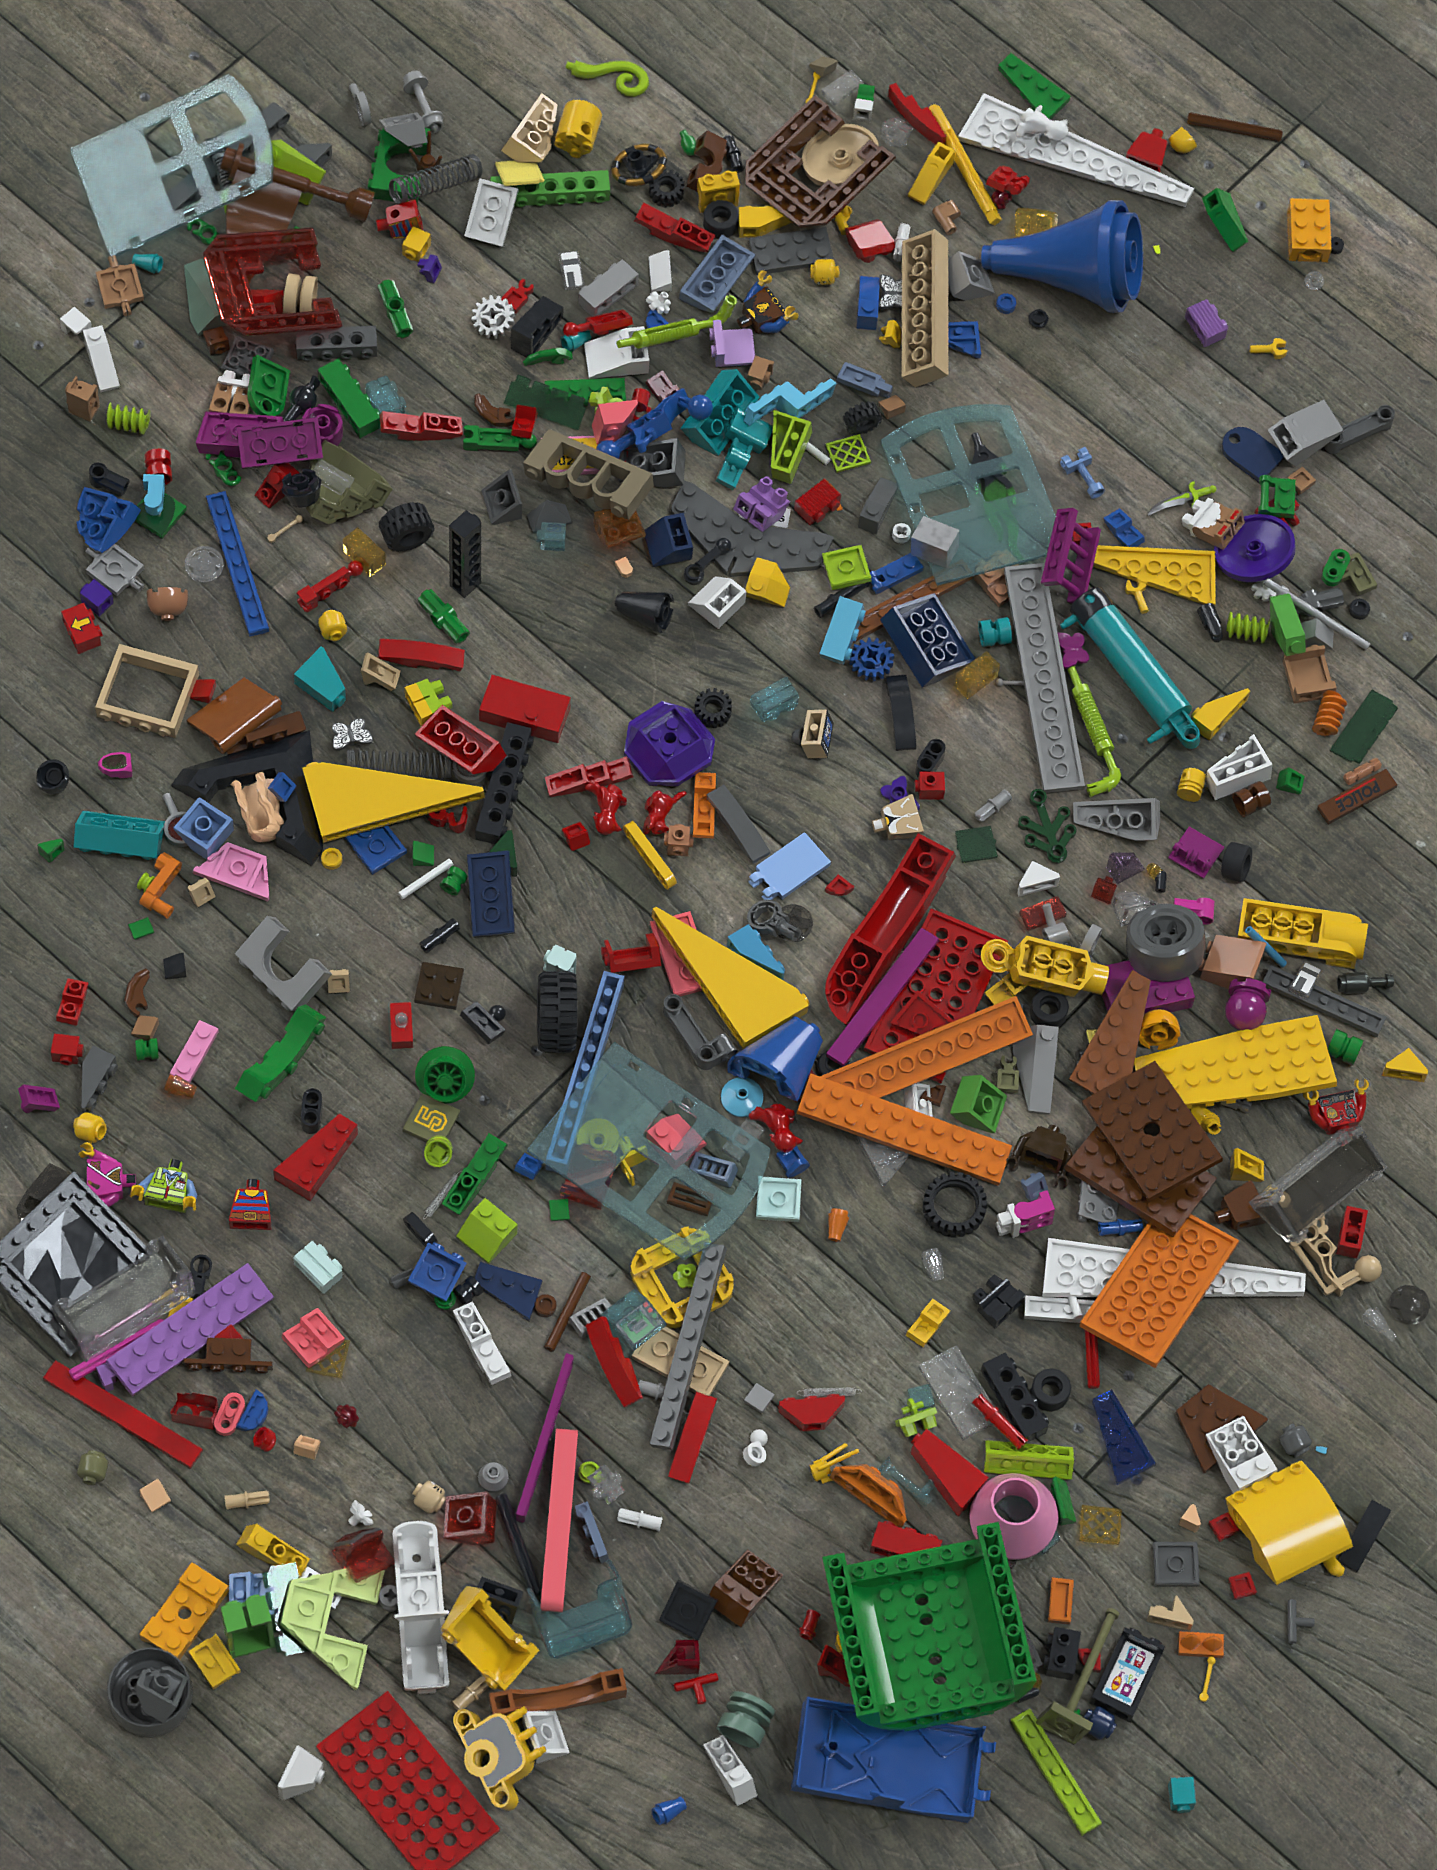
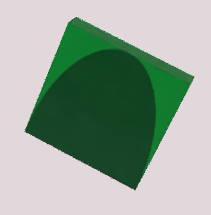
M164 493L162 512L152 516L146 512L143 498L137 505L141 511L135 522L163 539L186 512L187 506Z

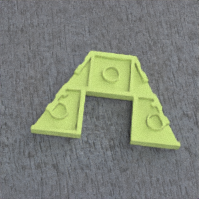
M386 1560L354 1568L340 1569L331 1573L312 1575L307 1578L293 1579L290 1581L280 1625L354 1690H357L359 1687L368 1645L325 1634L334 1594L376 1605L383 1581Z

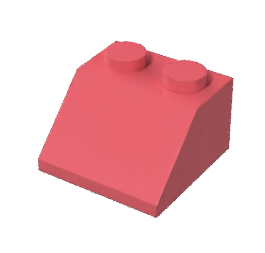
M637 400L598 404L591 425L597 445L604 440L615 442L623 436L628 429L627 425L633 420L638 405Z
M679 1114L662 1118L647 1131L646 1142L674 1171L707 1145Z

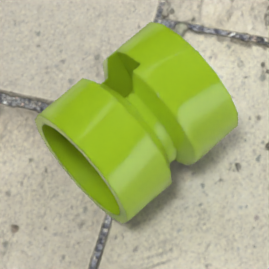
M442 1135L431 1137L424 1149L426 1161L434 1167L445 1166L452 1157L453 1146L451 1141Z

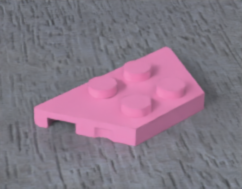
M227 842L218 852L210 855L201 866H196L193 869L194 875L267 902L269 901L267 857Z

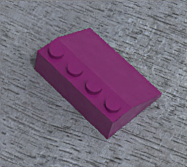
M1129 960L1105 965L1109 967V975L1102 998L1107 1012L1129 974L1134 970ZM1189 977L1175 981L1151 980L1144 1014L1156 1009L1175 1012L1192 1008L1195 995Z

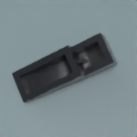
M1371 1500L1351 1536L1353 1547L1342 1553L1338 1560L1340 1564L1356 1573L1359 1571L1391 1512L1390 1509Z

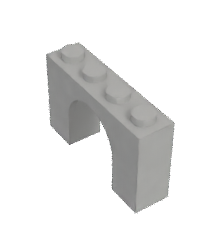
M266 916L235 954L239 957V963L243 967L249 968L254 973L253 977L260 983H264L268 987L267 991L274 997H278L282 1001L281 1005L286 1010L296 1011L297 1007L305 1005L310 1001L332 973L319 960L309 959L293 978L286 981L277 978L272 971L271 956L274 949L290 931L276 917Z

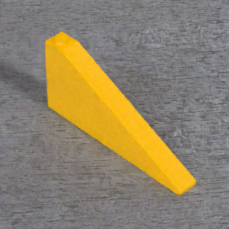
M312 762L302 768L323 843L485 798L483 787L325 762Z
M658 907L653 908V920L677 955L682 959L688 971L694 976L697 984L701 986L702 991L742 1049L786 1023L793 1016L800 1018L807 1014L809 1001L806 995L801 994L797 988Z

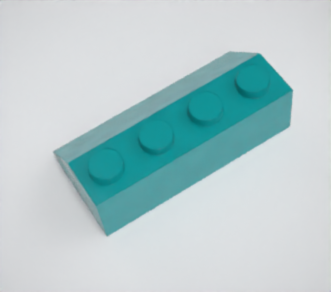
M737 369L721 370L704 394L712 401L713 410L711 415L704 420H696L690 415L680 428L692 443L716 456H719L730 440L724 434L734 411L738 407L746 411V408L751 403H756L760 398Z
M82 811L75 823L73 848H79V850L84 852L96 850L102 854L120 853L124 857L142 856L143 859L152 860L157 858L160 853L165 821Z

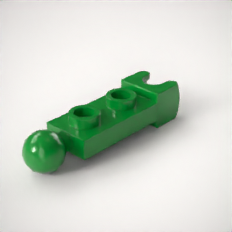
M465 425L464 436L467 438L463 439V449L466 451H478V449L519 451V445H523L527 449L534 448L537 444V438L534 434H532L531 439L512 436V429L479 428V426Z

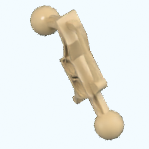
M1277 1190L1269 1194L1265 1202L1268 1212L1274 1217H1283L1293 1227L1295 1233L1289 1247L1295 1250L1308 1271L1313 1274L1324 1290V1295L1335 1292L1340 1297L1344 1289L1358 1281L1373 1282L1380 1277L1382 1273L1380 1261L1374 1256L1367 1255L1357 1260L1354 1270L1337 1278L1332 1270V1257L1335 1255L1337 1247L1325 1235L1328 1232V1226L1325 1225L1323 1203H1316L1314 1214L1307 1222H1304L1292 1209L1293 1202L1288 1193ZM1318 1219H1319V1221H1320V1223H1321V1227H1320V1228L1317 1227V1221H1318ZM1310 1232L1314 1237L1306 1238L1303 1233ZM1300 1246H1302L1310 1254V1256L1318 1263L1322 1278L1328 1284V1287L1325 1286L1321 1278L1318 1276V1274L1314 1270V1266L1311 1264V1262L1309 1261L1305 1253L1302 1251ZM1318 1248H1326L1328 1253L1321 1254Z

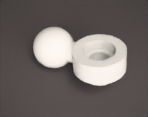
M757 1429L753 1431L750 1436L751 1444L743 1450V1457L751 1466H758L766 1459V1452L762 1446L767 1443L768 1436L763 1430Z

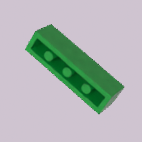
M338 358L318 369V379L321 381L322 386L359 439L380 428V412L377 408L374 409L372 407L369 396L366 393H362L359 382L350 376V370L346 364H342Z

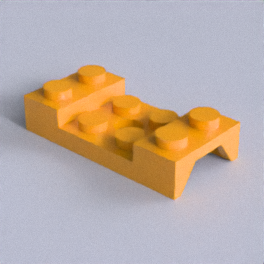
M191 1562L179 1579V1584L156 1616H152L141 1631L140 1639L144 1642L152 1643L156 1647L168 1651L178 1659H181L229 1593V1586ZM182 1609L191 1611V1616L187 1619L180 1618L178 1614Z

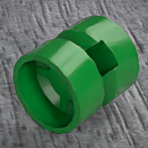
M1336 1029L1328 1047L1329 1056L1334 1058L1341 1056L1342 1061L1354 1065L1364 1040L1355 1036L1348 1038L1347 1033Z

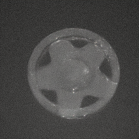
M197 547L186 556L185 569L187 574L195 581H214L223 570V558L212 547ZM199 552L198 557H192L194 554ZM209 552L215 554L216 556L211 557Z

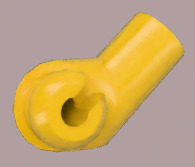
M850 206L844 207L835 216V223L842 235L846 234L847 221L852 214Z
M1336 1556L1323 1562L1331 1575L1341 1577L1344 1574L1345 1569L1336 1559Z

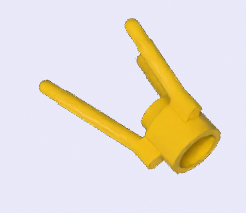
M844 1443L821 1459L814 1461V1464L809 1465L814 1480H821L822 1484L833 1481L828 1476V1474H831L830 1466L859 1453V1450L855 1449L827 1462L828 1459L847 1447V1444Z

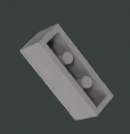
M622 259L618 263L612 264L608 271L603 275H598L590 285L584 286L579 291L578 304L591 316L600 315L638 285L639 274Z

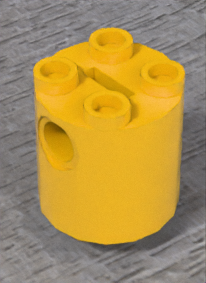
M572 100L567 102L561 116L554 145L570 153V156L574 158H580L581 155L590 153L593 150L602 120L600 109L588 101Z

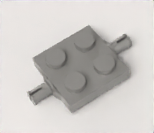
M114 544L103 553L97 552L91 547L87 548L86 553L92 556L94 560L86 569V574L98 581L114 595L118 596L129 586H132L138 592L144 588V585L136 580V577L144 570V565L118 545Z

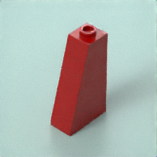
M926 1429L922 1434L918 1433L911 1441L913 1446L910 1453L954 1513L960 1516L970 1505L975 1494L988 1481L989 1477Z

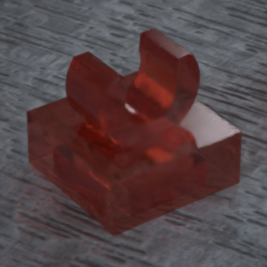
M1108 876L1105 879L1098 877L1091 897L1111 904L1117 885L1113 883L1114 879Z

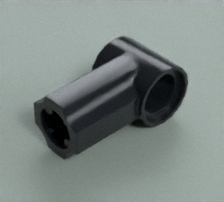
M100 462L92 464L89 468V481L93 487H103L120 496L124 495L127 491L130 479L108 470L106 465Z

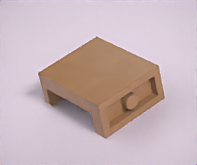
M1311 645L1306 648L1305 653L1290 656L1284 654L1283 664L1294 703L1320 700L1323 698L1325 691H1336V683L1331 681L1324 656L1325 645Z

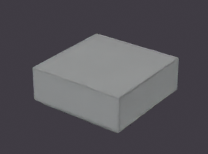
M756 1383L744 1399V1403L762 1414L774 1398V1394Z

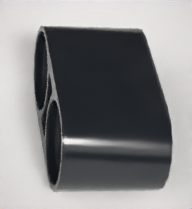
M932 739L928 742L917 760L915 770L917 777H919V772H936L945 755L946 746L942 740ZM932 750H937L940 753H933ZM921 766H928L929 769H924Z
M315 1088L306 1090L302 1099L301 1125L303 1131L308 1134L318 1132L321 1127L322 1094ZM310 1099L318 1100L314 1104L308 1103ZM311 1118L316 1120L314 1123L311 1124L305 1122L306 1120Z

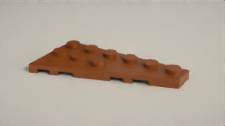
M1134 970L1131 971L1068 1080L1095 1094L1132 1073L1151 980Z

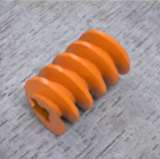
M1327 690L1323 693L1319 711L1312 727L1313 732L1321 736L1338 734L1340 721L1343 718L1342 714L1345 712L1344 707L1347 706V701L1338 692Z

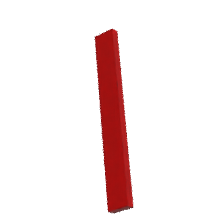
M56 1360L43 1377L45 1382L189 1469L193 1467L203 1452V1449L88 1379L82 1377L78 1380H73L69 1373L70 1369Z

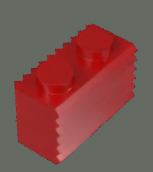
M824 478L796 499L794 510L809 525L815 521L819 523L824 519L827 512L830 510L835 511L840 506L841 494Z

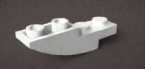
M470 1302L453 1310L463 1336L490 1384L493 1385L511 1377V1372L493 1342L491 1333L474 1303Z

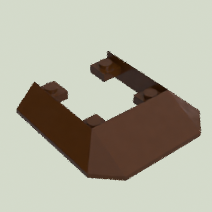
M814 95L746 160L745 185L799 228L827 225L896 156L883 146L879 147L869 140L856 152L858 158L864 163L839 187L828 179L814 193L792 176L803 164L802 159L796 153L820 130H823L829 136H833L845 124L841 117L830 110L828 104Z

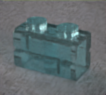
M385 375L377 380L366 383V394L369 396L374 409L377 408L380 414L382 411L405 414L406 402L402 396H398L397 386L394 381L390 382L388 376Z
M784 677L751 695L750 704L762 722L768 719L772 721L781 712L793 710L798 704L799 694L788 678Z

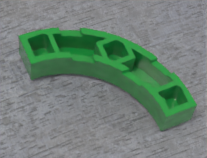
M306 1004L297 1007L284 1029L287 1033L281 1042L275 1041L265 1053L261 1064L256 1062L243 1072L235 1089L254 1102L267 1099L270 1093L288 1074L292 1075L298 1067V1061L309 1048L316 1035L319 1036L324 1030L325 1025L323 1023L327 1017Z

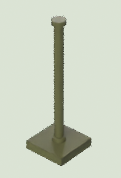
M1113 1608L1106 1610L1105 1621L1067 1707L1065 1708L1054 1701L1038 1716L1036 1724L1074 1745L1091 1730L1093 1725L1092 1722L1074 1713L1113 1622L1119 1617V1612Z

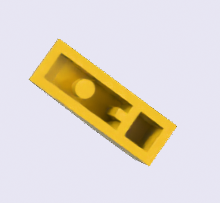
M1244 689L1207 702L1201 709L1199 707L1196 708L1191 717L1198 727L1200 734L1210 741L1247 702L1250 690Z

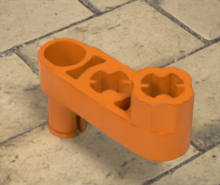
M165 852L160 854L154 865V868L160 872L142 895L139 904L150 911H156L168 919L173 913L174 907L159 898L179 873L182 862Z

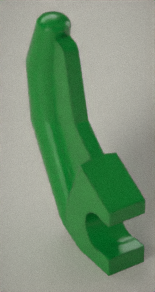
M553 348L530 354L523 360V364L528 366L543 361H551L553 364L562 365L564 364L563 359L572 360L573 357L572 352L565 348Z

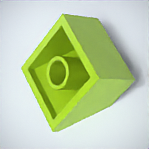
M484 1198L469 1214L456 1238L489 1264L517 1235L518 1224Z

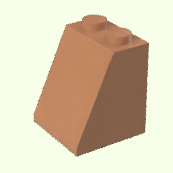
M1216 935L1214 942L1209 941L1206 953L1209 955L1207 960L1203 959L1199 970L1202 971L1200 979L1229 989L1230 982L1234 979H1238V982H1246V978L1254 979L1267 943Z

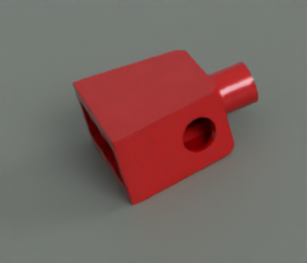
M1155 128L1151 134L1141 132L1127 151L1126 158L1160 173L1168 142L1162 138L1164 135L1163 131Z

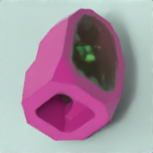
M117 752L105 755L98 761V768L103 774L110 777H118L120 779L132 777L131 754Z

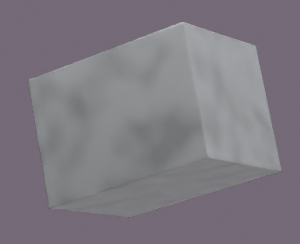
M925 516L922 517L911 537V555L944 568H948L959 548L958 529Z

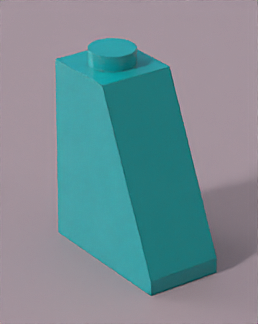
M320 646L295 672L294 682L298 687L333 712L337 707L339 708L344 704L346 692L325 649Z

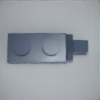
M847 362L844 363L837 376V382L870 395H880L889 398L892 394L893 386L885 383V380L880 375Z
M588 1502L576 1505L577 1518L586 1523V1525L582 1526L587 1538H592L593 1545L590 1548L594 1558L599 1557L601 1564L609 1560L608 1554Z

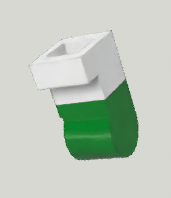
M859 84L853 119L871 121L875 86ZM858 111L869 112V113L866 114V115H861V114H859Z

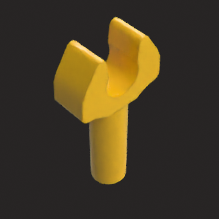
M1274 338L1271 345H1250L1249 348L1250 353H1271L1275 359H1281L1287 355V350L1277 349L1278 347L1283 348L1286 346V341L1280 338Z
M1128 579L1125 587L1126 594L1135 596L1141 614L1147 613L1149 610L1142 594L1146 589V583L1138 581V587L1135 588Z

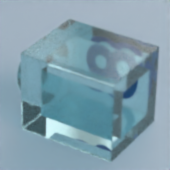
M541 523V530H537L536 541L540 542V550L565 551L566 523Z

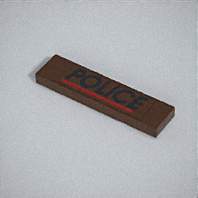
M1384 769L1321 803L1317 809L1329 825L1397 788L1398 784L1387 769Z

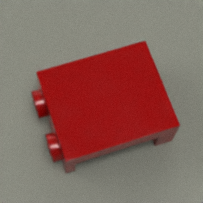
M654 933L645 934L646 946L612 951L609 941L604 940V947H601V955L605 966L609 967L611 973L661 966L660 948Z

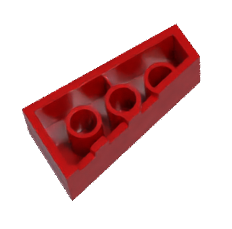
M338 1114L273 1170L274 1180L311 1201L358 1135V1124Z

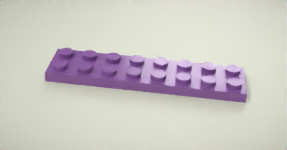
M247 1263L108 1358L106 1363L133 1397L182 1363L184 1358H189L207 1345V1337L215 1338V1335L230 1324L234 1327L272 1301L274 1296Z

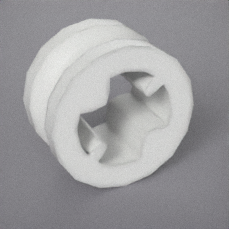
M904 523L896 524L892 533L893 540L900 544L906 543L910 538V527ZM898 531L901 532V533H902V532H905V535H903V534L898 535Z

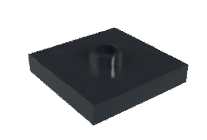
M678 1580L659 1621L699 1641L718 1599Z

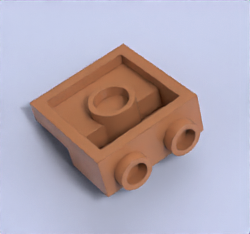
M1005 550L1003 552H995L989 562L985 563L982 561L975 567L973 579L998 607L1009 601L1004 568L1018 566L1019 563Z

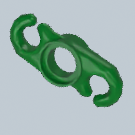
M193 218L187 223L188 231L192 230L193 224L200 225L199 229L193 230L192 233L197 235L203 244L210 246L216 251L226 250V239L224 240V236L220 235L213 225H209L200 218ZM207 231H210L214 234L211 238H205L203 236V234ZM224 240L225 244L223 246L217 245V241Z
M222 451L217 455L219 457L216 460H210L212 455L217 454H206L205 459L209 460V463L214 467L216 476L225 485L236 486L240 483L241 476L233 469L231 460ZM221 465H227L229 467L227 470L224 471L218 469V467ZM230 476H237L236 480L231 481L228 478Z

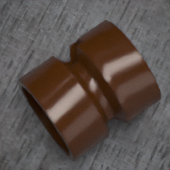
M1261 781L1249 785L1247 789L1238 790L1232 795L1234 805L1243 817L1256 812V808L1260 810L1271 805L1270 794Z

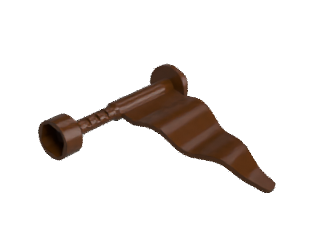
M239 143L237 150L226 147L220 170L229 172L228 181L232 182L226 207L228 299L233 302L240 300L248 284L278 245L292 220L301 193H310L343 204L349 217L365 222L375 192L358 187L348 194L312 182L307 177L241 156L244 148L243 143Z

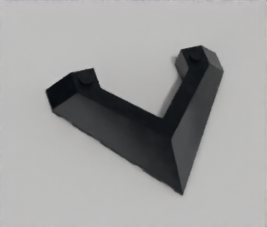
M310 730L285 737L278 742L266 743L259 748H249L184 768L171 784V787L194 800L200 797L209 803L218 790L232 786L231 783L235 780L239 781L241 786L255 783L257 781L255 775L259 772L264 773L265 779H274L278 772H284L294 782L296 787L287 801L281 802L286 822L276 834V845L278 848L310 866H313L323 852L322 836L302 769L307 764L313 762Z

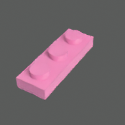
M198 1021L170 1071L171 1077L188 1085L191 1083L219 1032L218 1028L203 1021Z

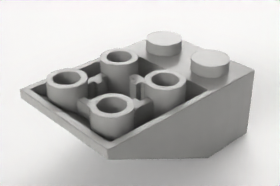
M1325 400L1284 417L1268 429L1286 460L1295 467L1344 432Z

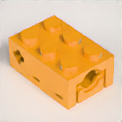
M1290 198L1287 209L1289 261L1319 262L1321 260V262H1328L1331 253L1329 200Z

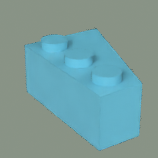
M842 596L839 597L819 653L821 658L844 665L846 660L849 661L853 650L851 645L853 641L856 642L859 625L863 622L866 614L863 603Z

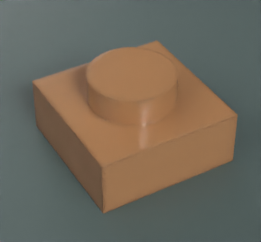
M1303 467L1287 478L1296 479L1295 490L1300 495L1313 486L1316 481Z

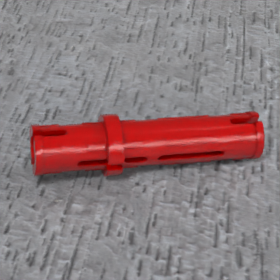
M982 1394L974 1399L972 1405L1017 1450H1020L1021 1446L1027 1443L1028 1440L999 1412L1000 1409L997 1406L994 1407Z

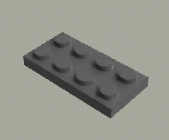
M826 227L749 238L750 250L755 254L753 263L756 275L762 270L769 274L811 268V264H814L817 259L834 260Z

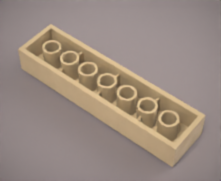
M936 229L902 241V378L914 387L948 376V239Z

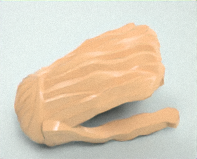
M259 772L255 775L257 782L245 786L243 789L239 781H233L231 785L234 787L237 802L241 808V815L246 823L249 836L254 841L260 843L276 839V834L284 824V820L279 814L280 800L268 789L274 779H265L264 773Z

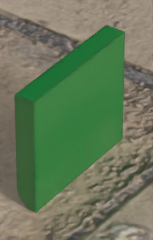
M148 917L128 924L134 940L154 933Z
M568 1199L549 1200L551 1221L570 1219Z

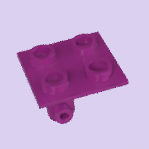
M1189 826L1179 842H1176L1173 846V851L1168 859L1204 879L1225 847Z

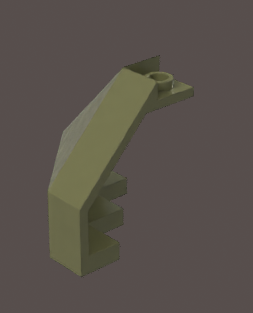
M324 440L321 445L323 459L312 460L309 467L321 479L320 497L315 504L305 507L310 515L326 524L336 522L337 519L346 516L349 518L361 514L369 508L374 507L375 509L383 506L392 491L386 479L340 445L336 446Z

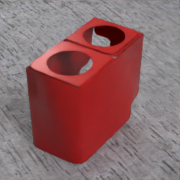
M177 1393L176 1404L171 1409L172 1422L213 1430L214 1420L218 1413L217 1398L198 1393ZM182 1406H188L192 1410V1415L179 1413L178 1415L177 1411ZM208 1410L213 1413V1416L208 1418L199 1416L202 1411Z

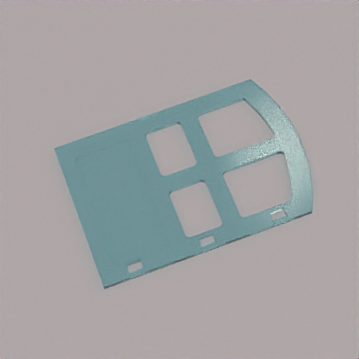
M230 74L70 149L111 257L112 255L117 257L272 184L273 150L266 122L250 94ZM220 94H226L242 112L246 119L245 123L198 144L186 115L187 110ZM172 119L183 151L159 164H155L144 132L161 122ZM252 136L255 149V174L223 190L216 191L204 159ZM186 166H190L201 194V199L178 211H173L162 179ZM250 183L251 187L240 191L239 187ZM195 210L196 213L185 217L184 213ZM137 235L141 238L132 243L129 241V239Z
M975 404L936 411L906 423L881 440L882 447L915 530L923 516L959 530V548L948 568L928 561L937 586L1047 556L1056 515L1011 406ZM977 421L1000 422L1013 453L980 463L970 464L954 425L956 423ZM939 429L955 469L920 479H913L900 448L927 432ZM899 456L901 463L895 465L893 457ZM1013 469L1020 470L1028 491L989 502L984 500L976 481L977 479ZM957 484L963 486L970 503L969 507L933 517L926 515L919 497L920 494ZM918 505L921 512L915 514L912 506Z
M614 1042L529 1146L527 1152L685 1260L715 1242L743 1214L760 1186L771 1148ZM630 1061H633L641 1068L635 1071L628 1064ZM684 1097L694 1103L692 1108L682 1103ZM673 1102L694 1116L697 1121L671 1153H667L646 1139L643 1134L666 1105ZM712 1130L750 1156L743 1177L733 1195L726 1194L685 1165L687 1159ZM738 1134L748 1140L746 1145L736 1140ZM631 1150H636L659 1168L635 1199L628 1201L606 1186L605 1182ZM674 1178L721 1210L709 1222L685 1238L680 1237L646 1213L648 1208Z

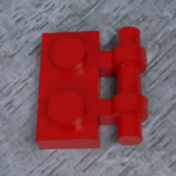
M1000 165L988 177L986 185L1001 192L1007 190L1012 195L1020 194L1028 186L1030 178L1026 175L1017 177L1018 173L1014 172L1010 167Z

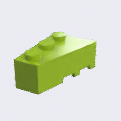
M774 410L771 458L772 478L791 484L811 437L812 424L810 421Z

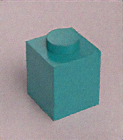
M1193 1777L1171 1778L1168 1783L1171 1810H1177V1813L1190 1812L1196 1804Z

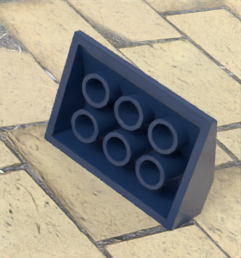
M935 593L894 606L880 619L922 688L937 683L976 662L975 657Z

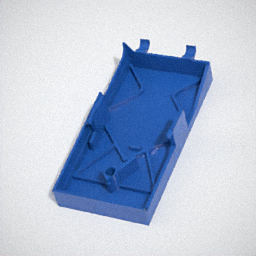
M807 1697L802 1703L791 1791L968 1823L974 1817L975 1800H990L991 1790H979L978 1780L982 1752L994 1753L996 1742L989 1743L983 1741L986 1726L973 1728L946 1723L906 1732L904 1730L880 1729L860 1721L856 1716L854 1704Z

